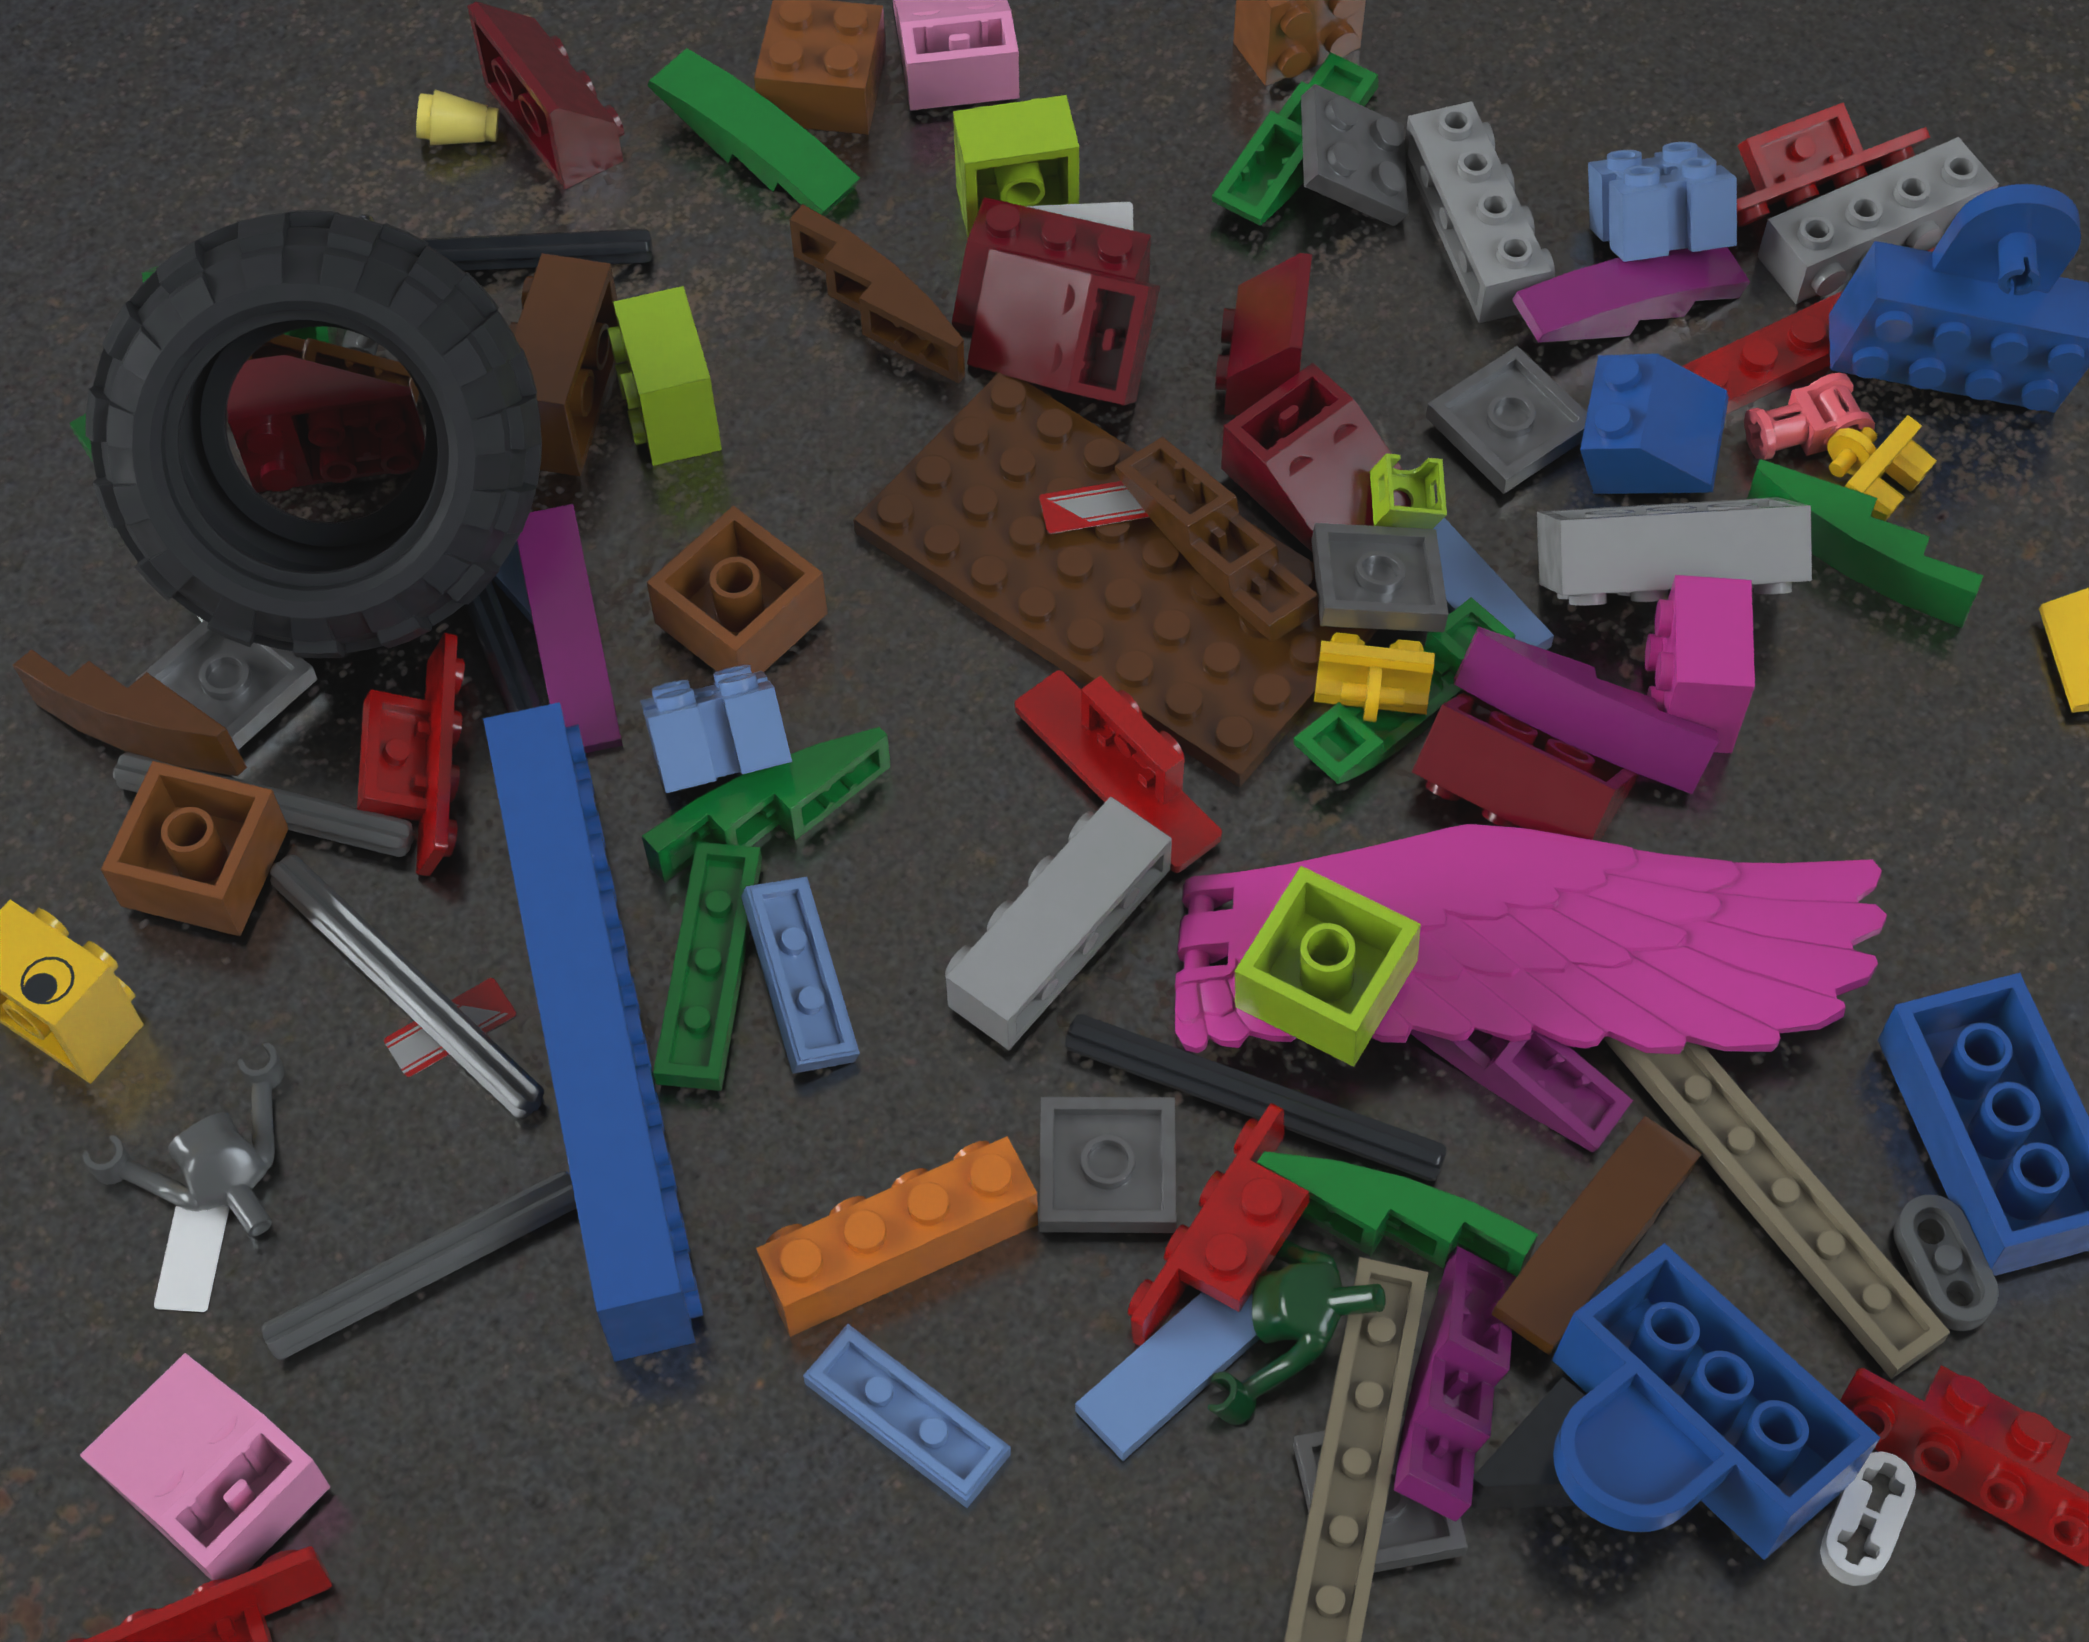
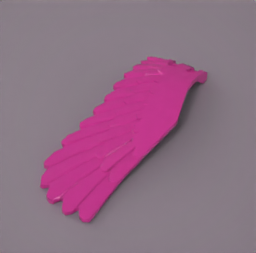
M1465 824L1290 864L1232 873L1193 876L1185 881L1182 890V902L1188 908V915H1185L1180 920L1177 955L1179 960L1184 962V968L1176 973L1175 1033L1184 1049L1195 1053L1205 1050L1209 1039L1220 1046L1239 1048L1249 1035L1275 1042H1292L1296 1039V1037L1235 1007V969L1300 866H1303L1421 924L1418 961L1373 1034L1372 1038L1377 1041L1406 1043L1412 1029L1450 1041L1467 1040L1476 1029L1512 1042L1530 1040L1531 1031L1533 1030L1566 1046L1584 1049L1598 1046L1604 1037H1611L1644 1053L1680 1054L1685 1048L1686 1042L1721 1051L1772 1052L1779 1044V1033L1818 1030L1844 1017L1845 1004L1837 999L1836 996L1867 985L1876 971L1878 965L1876 956L1854 950L1853 946L1880 934L1886 922L1887 914L1876 904L1858 903L1875 890L1881 878L1882 870L1873 859L1795 863L1732 862L1637 850L1619 844L1526 828ZM1233 900V909L1214 911L1215 908ZM1228 956V965L1210 966L1211 963Z

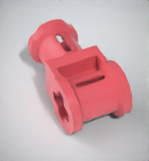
M1839 372L1823 376L1809 386L1792 390L1788 405L1768 411L1760 408L1747 410L1744 417V428L1747 443L1755 458L1767 460L1773 458L1775 451L1799 444L1806 456L1827 451L1829 439L1840 428H1851L1860 431L1863 427H1870L1874 430L1875 422L1868 412L1861 411L1851 394L1853 383L1849 376Z

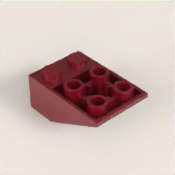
M989 249L967 365L996 373L1000 372L1006 376L1067 393L1121 405L1136 402L1160 285Z
M288 355L247 360L238 372L228 397V423L252 487L257 493L286 491L293 487L327 482L343 483L355 478L389 473L404 474L417 470L423 454L425 434L411 387Z
M1311 363L1224 425L1221 469L1313 553L1311 540L1315 523L1374 526L1370 470L1386 453H1392L1356 401L1319 367ZM1398 462L1393 467L1398 470H1403ZM1393 491L1394 506L1411 507V500L1405 492Z

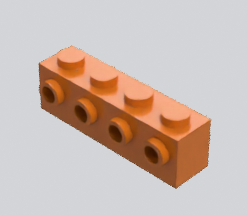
M1008 1136L993 1143L978 1141L961 1149L952 1161L930 1171L926 1168H918L903 1174L894 1181L891 1188L867 1199L864 1196L848 1198L837 1204L830 1211L829 1216L806 1226L792 1224L777 1230L767 1239L766 1244L756 1248L762 1278L791 1337L1037 1226V1191Z

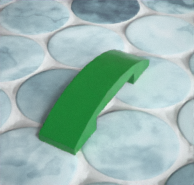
M1470 597L1448 615L1444 632H1427L1426 643L1423 646L1424 652L1435 653L1427 715L1378 709L1376 722L1363 721V707L1348 706L1346 708L1338 702L1295 736L1293 744L1337 784L1351 780L1377 766L1408 745L1433 725L1442 704L1465 692V690L1454 685V677L1478 626L1515 639L1516 635Z

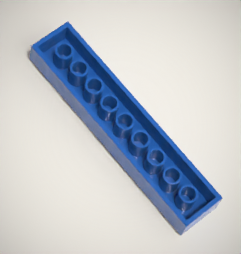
M560 702L483 718L597 1315L614 1362L696 1343L691 1319L704 1316L696 1277L693 1274L689 1253H691L677 1198L676 1192H678L675 1174L665 1140L664 1121L653 1082L650 1054L645 1033H643L639 1001L634 979L631 976L626 939L616 902L618 901L606 856L605 838L595 803L594 785L588 759L585 755L579 724L566 727Z

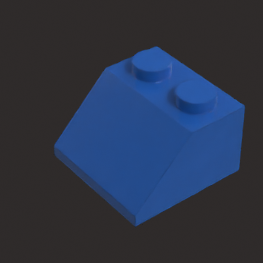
M1659 354L1598 355L1580 448L1593 493L1713 492L1729 399L1727 390Z

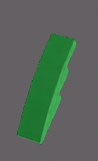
M688 48L648 82L647 86L727 163L737 157L772 192L782 186L799 204H803L823 216L828 214L854 190L860 180V177L825 145L776 105L727 71Z
M1330 52L1309 84L1303 81L1299 83L1279 114L1270 111L1213 193L1212 202L1261 226L1304 183L1301 96L1316 84L1365 107L1379 87L1378 74Z
M1760 459L1747 499L1779 497L1810 505L1811 552L1814 556L1843 575L1904 606L1957 627H1963L1984 575L1924 556L1930 536L1871 517L1877 501L1876 497Z
M880 727L818 743L790 754L792 759L790 763L743 774L697 798L642 835L649 868L666 883L693 862L696 842L751 847L778 825L796 841L891 767L888 735Z
M1266 1151L1263 1152L1257 1161V1164L1309 1191V1204L1301 1215L1303 1218L1369 1256L1373 1254L1385 1235L1443 1269L1447 1264L1450 1253L1456 1246H1459L1517 1277L1530 1260L1538 1237L1537 1233L1472 1201L1403 1176L1337 1160Z

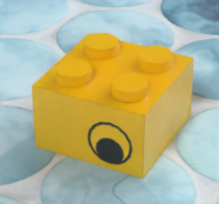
M10 899L0 910V1023L91 1084L143 1027L144 1024L131 1003L136 996L115 975L114 972L119 966L104 949L91 941H87L83 946L78 945L67 937L69 935L68 930L49 912L38 908L32 914Z

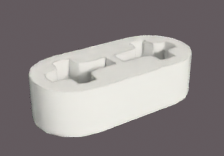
M1883 1451L1872 1452L1854 1481L1840 1494L1823 1536L1820 1554L1823 1565L1829 1574L1841 1583L1852 1586L1870 1583L1878 1577L1892 1555L1914 1499L1916 1489L1912 1470L1898 1456ZM1878 1473H1881L1890 1478L1889 1490L1897 1495L1889 1494L1879 1507L1878 1512L1866 1507L1872 1493V1485L1862 1479L1872 1481ZM1858 1525H1862L1870 1529L1864 1544V1551L1868 1555L1873 1556L1874 1559L1864 1556L1859 1564L1855 1565L1845 1559L1847 1548L1837 1542V1540L1847 1543L1857 1530Z

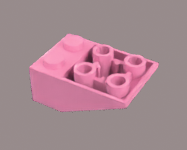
M892 0L910 110L1020 98L1019 51L1008 0Z
M186 1353L80 1454L86 1463L211 1580L231 1579L247 1572L330 1488L320 1469L308 1454L264 1414Z

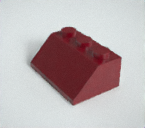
M478 1L468 5V13L485 85L562 187L566 190L623 162L619 137L624 135V128L617 112L609 104L603 107L597 99L595 88L587 73L582 69L576 72L570 64L569 56L561 40L556 35L549 37L535 18Z
M984 197L966 243L953 311L952 326L957 330L973 333L989 249L1148 283L1150 276L1151 235Z
M1467 691L1441 705L1412 770V773L1427 780L1425 786L1432 793L1451 801H1460L1462 797L1482 807L1483 817L1498 826L1515 828L1520 826L1526 829L1596 841L1602 839L1639 776L1637 773L1550 736L1504 713Z

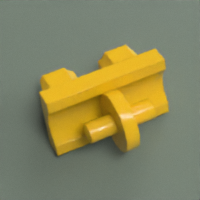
M1909 415L1904 418L1878 449L1873 444L1877 439V434L1870 427H1863L1860 431L1851 428H1840L1829 439L1827 444L1828 453L1833 460L1829 465L1830 472L1839 478L1843 477L1846 473L1853 475L1844 487L1876 497L1877 501L1871 517L1886 521L1905 497L1882 480L1881 477L1887 473L1912 492L1937 461L1912 440L1922 425Z
M1336 632L1332 636L1331 641L1321 640L1314 702L1337 704L1340 702L1345 706L1363 707V721L1376 722L1378 709L1427 715L1435 653L1424 652L1423 645L1419 641L1398 639L1395 643L1390 644L1389 648L1366 646L1365 642L1356 634Z

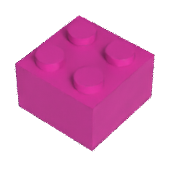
M1675 575L1668 600L1659 599L1657 602L1655 634H1648L1645 669L1646 671H1655L1656 686H1649L1647 696L1656 699L1657 709L1662 712L1716 730L1719 743L1714 752L1732 753L1755 688L1752 580Z

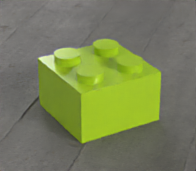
M1067 95L953 111L956 188L967 238L984 197L1022 206L1079 204V143Z
M684 286L614 301L618 326L607 328L615 363L625 362L615 365V371L623 400L626 399L627 414L635 445L647 443L653 466L722 450L711 378Z
M1300 866L1235 969V1007L1354 1067L1418 961L1421 924Z

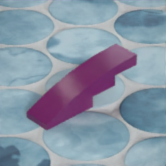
M1728 247L1691 252L1688 248L1670 250L1669 256L1628 262L1615 258L1577 269L1517 291L1512 301L1538 343L1625 337L1632 333L1640 320L1685 317L1695 301L1740 298L1749 285L1750 280Z
M570 504L530 512L517 542L549 703L560 702L566 727L579 724L585 753L623 746L574 506Z
M1479 626L1454 677V685L1550 736L1631 772L1693 794L1719 743L1716 730L1658 710L1656 699L1598 679L1594 666Z
M1413 1029L1410 1032L1420 1042L1470 1078L1528 1116L1590 1152L1598 1150L1633 1101L1572 1048L1533 1030L1531 1031L1530 1040L1512 1042L1476 1029L1467 1040L1450 1041Z
M1456 1246L1449 1255L1429 1317L1405 1415L1394 1491L1455 1522L1472 1504L1475 1454L1491 1437L1494 1387L1510 1370L1512 1329L1492 1316L1491 1313L1516 1279V1276L1459 1246Z

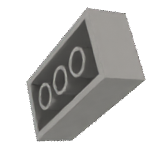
M1772 497L1537 511L1539 584L1556 592L1558 599H1569V605L1607 603L1606 593L1631 596V601L1654 602L1659 599L1668 600V590L1672 587L1675 575L1752 580V588H1754L1755 594L1791 593L1792 582L1812 581L1811 506L1803 503Z

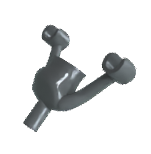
M269 1042L262 1043L270 1058L269 1063L262 1069H249L242 1057H239L237 1061L247 1084L252 1088L251 1136L253 1146L239 1133L231 1116L225 1112L216 1113L198 1121L181 1132L169 1144L168 1153L182 1170L188 1187L177 1180L131 1160L121 1140L114 1135L109 1136L110 1141L116 1148L114 1158L105 1164H97L88 1151L85 1150L82 1156L86 1166L100 1183L108 1185L127 1180L188 1211L199 1212L229 1205L249 1237L261 1235L271 1227L272 1220L252 1189L266 1175L275 1155L272 1089L280 1084L284 1077V1066L275 1047Z

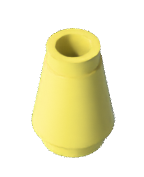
M436 89L433 95L420 93L417 109L416 138L430 140V146L497 141L499 108L488 107L487 105Z

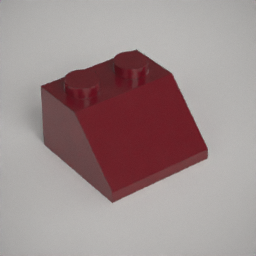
M1299 253L1238 285L1236 308H1224L1221 343L1231 344L1230 355L1218 354L1215 390L1226 391L1224 414L1240 415L1300 372L1312 254Z

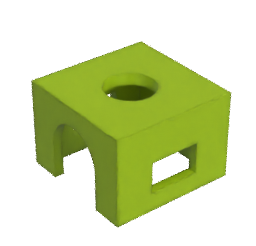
M1386 453L1370 470L1374 526L1433 529L1447 515L1443 459L1428 458L1416 469L1398 470L1393 467L1401 459L1400 455ZM1435 484H1436V486H1437V498H1438V502H1437V503H1435V491H1434V485H1435ZM1393 491L1405 492L1411 500V507L1394 506Z

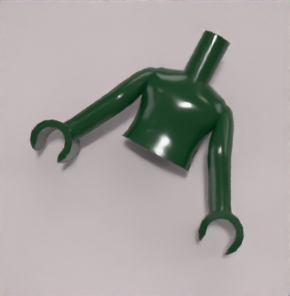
M1286 1239L1275 1257L1289 1265L1280 1271H1263L1258 1276L1252 1300V1321L1255 1333L1265 1344L1285 1340H1297L1298 1342L1288 1352L1242 1382L1228 1372L1215 1373L1212 1376L1211 1383L1220 1390L1230 1393V1395L1221 1404H1209L1207 1409L1228 1424L1239 1425L1247 1421L1255 1411L1256 1398L1304 1369L1323 1352L1328 1342L1332 1339L1341 1316L1382 1312L1386 1304L1383 1287L1378 1283L1342 1287L1340 1272L1337 1269L1335 1260L1330 1255L1306 1249Z

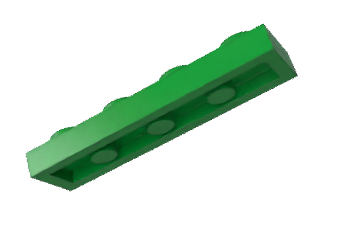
M696 842L653 1070L657 1085L722 1090L750 932V925L741 895L746 886L758 885L762 864L760 847Z

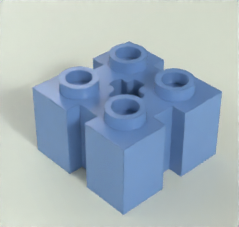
M1692 142L1669 143L1662 147V152L1654 153L1655 157L1642 159V153L1636 150H1618L1608 153L1607 160L1588 162L1590 229L1603 242L1610 241V249L1623 262L1669 256L1670 250L1688 248L1691 252L1737 246V178L1722 165L1716 166V160L1698 147L1697 144Z
M750 665L734 666L715 672L713 674L714 685L693 690L690 688L688 680L673 681L652 688L653 697L640 700L658 773L666 793L717 781L716 778L738 772L746 774L792 762L775 688L768 681L763 671L752 673Z

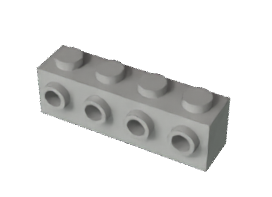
M1472 101L1409 115L1405 135V159L1478 322L1483 323L1520 314L1512 301L1516 292L1555 278V268L1549 250L1546 248L1541 249L1534 235L1535 226L1530 209L1526 205L1521 206L1515 194V183L1511 168L1507 163L1501 164L1497 156L1495 138L1488 122L1482 123Z
M1957 137L1768 219L1757 257L1795 304L1816 295L1826 296L1837 290L1843 283L1850 281L1874 241L1928 251L1940 241L1957 213L1966 203L1984 192L1997 188L1999 183L1962 140Z
M1111 796L1095 814L1092 811L1083 814L1072 828L1068 843L1055 858L1052 855H1048L1038 863L1030 875L1028 887L1014 902L1006 900L996 909L988 922L987 932L973 947L970 945L963 946L953 956L945 971L948 1007L1007 1050H1010L1170 871L1172 838Z

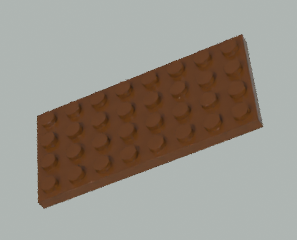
M999 372L853 519L855 533L1083 685H1088L1101 675L1116 691H1126L1137 702L1143 718L1158 733L1160 731L1169 733L1184 752L1240 788L1314 704L1321 640L1331 641L1332 636L1338 632L1356 634L1366 644L1379 629L1321 626L1320 616L1317 613L1271 643L1231 607L1191 566L1150 517L1052 534L1048 533L1039 500L1041 494L1121 481L1116 475L1115 465L1137 451L1030 383ZM1256 527L1277 545L1279 563L1317 593L1314 563Z

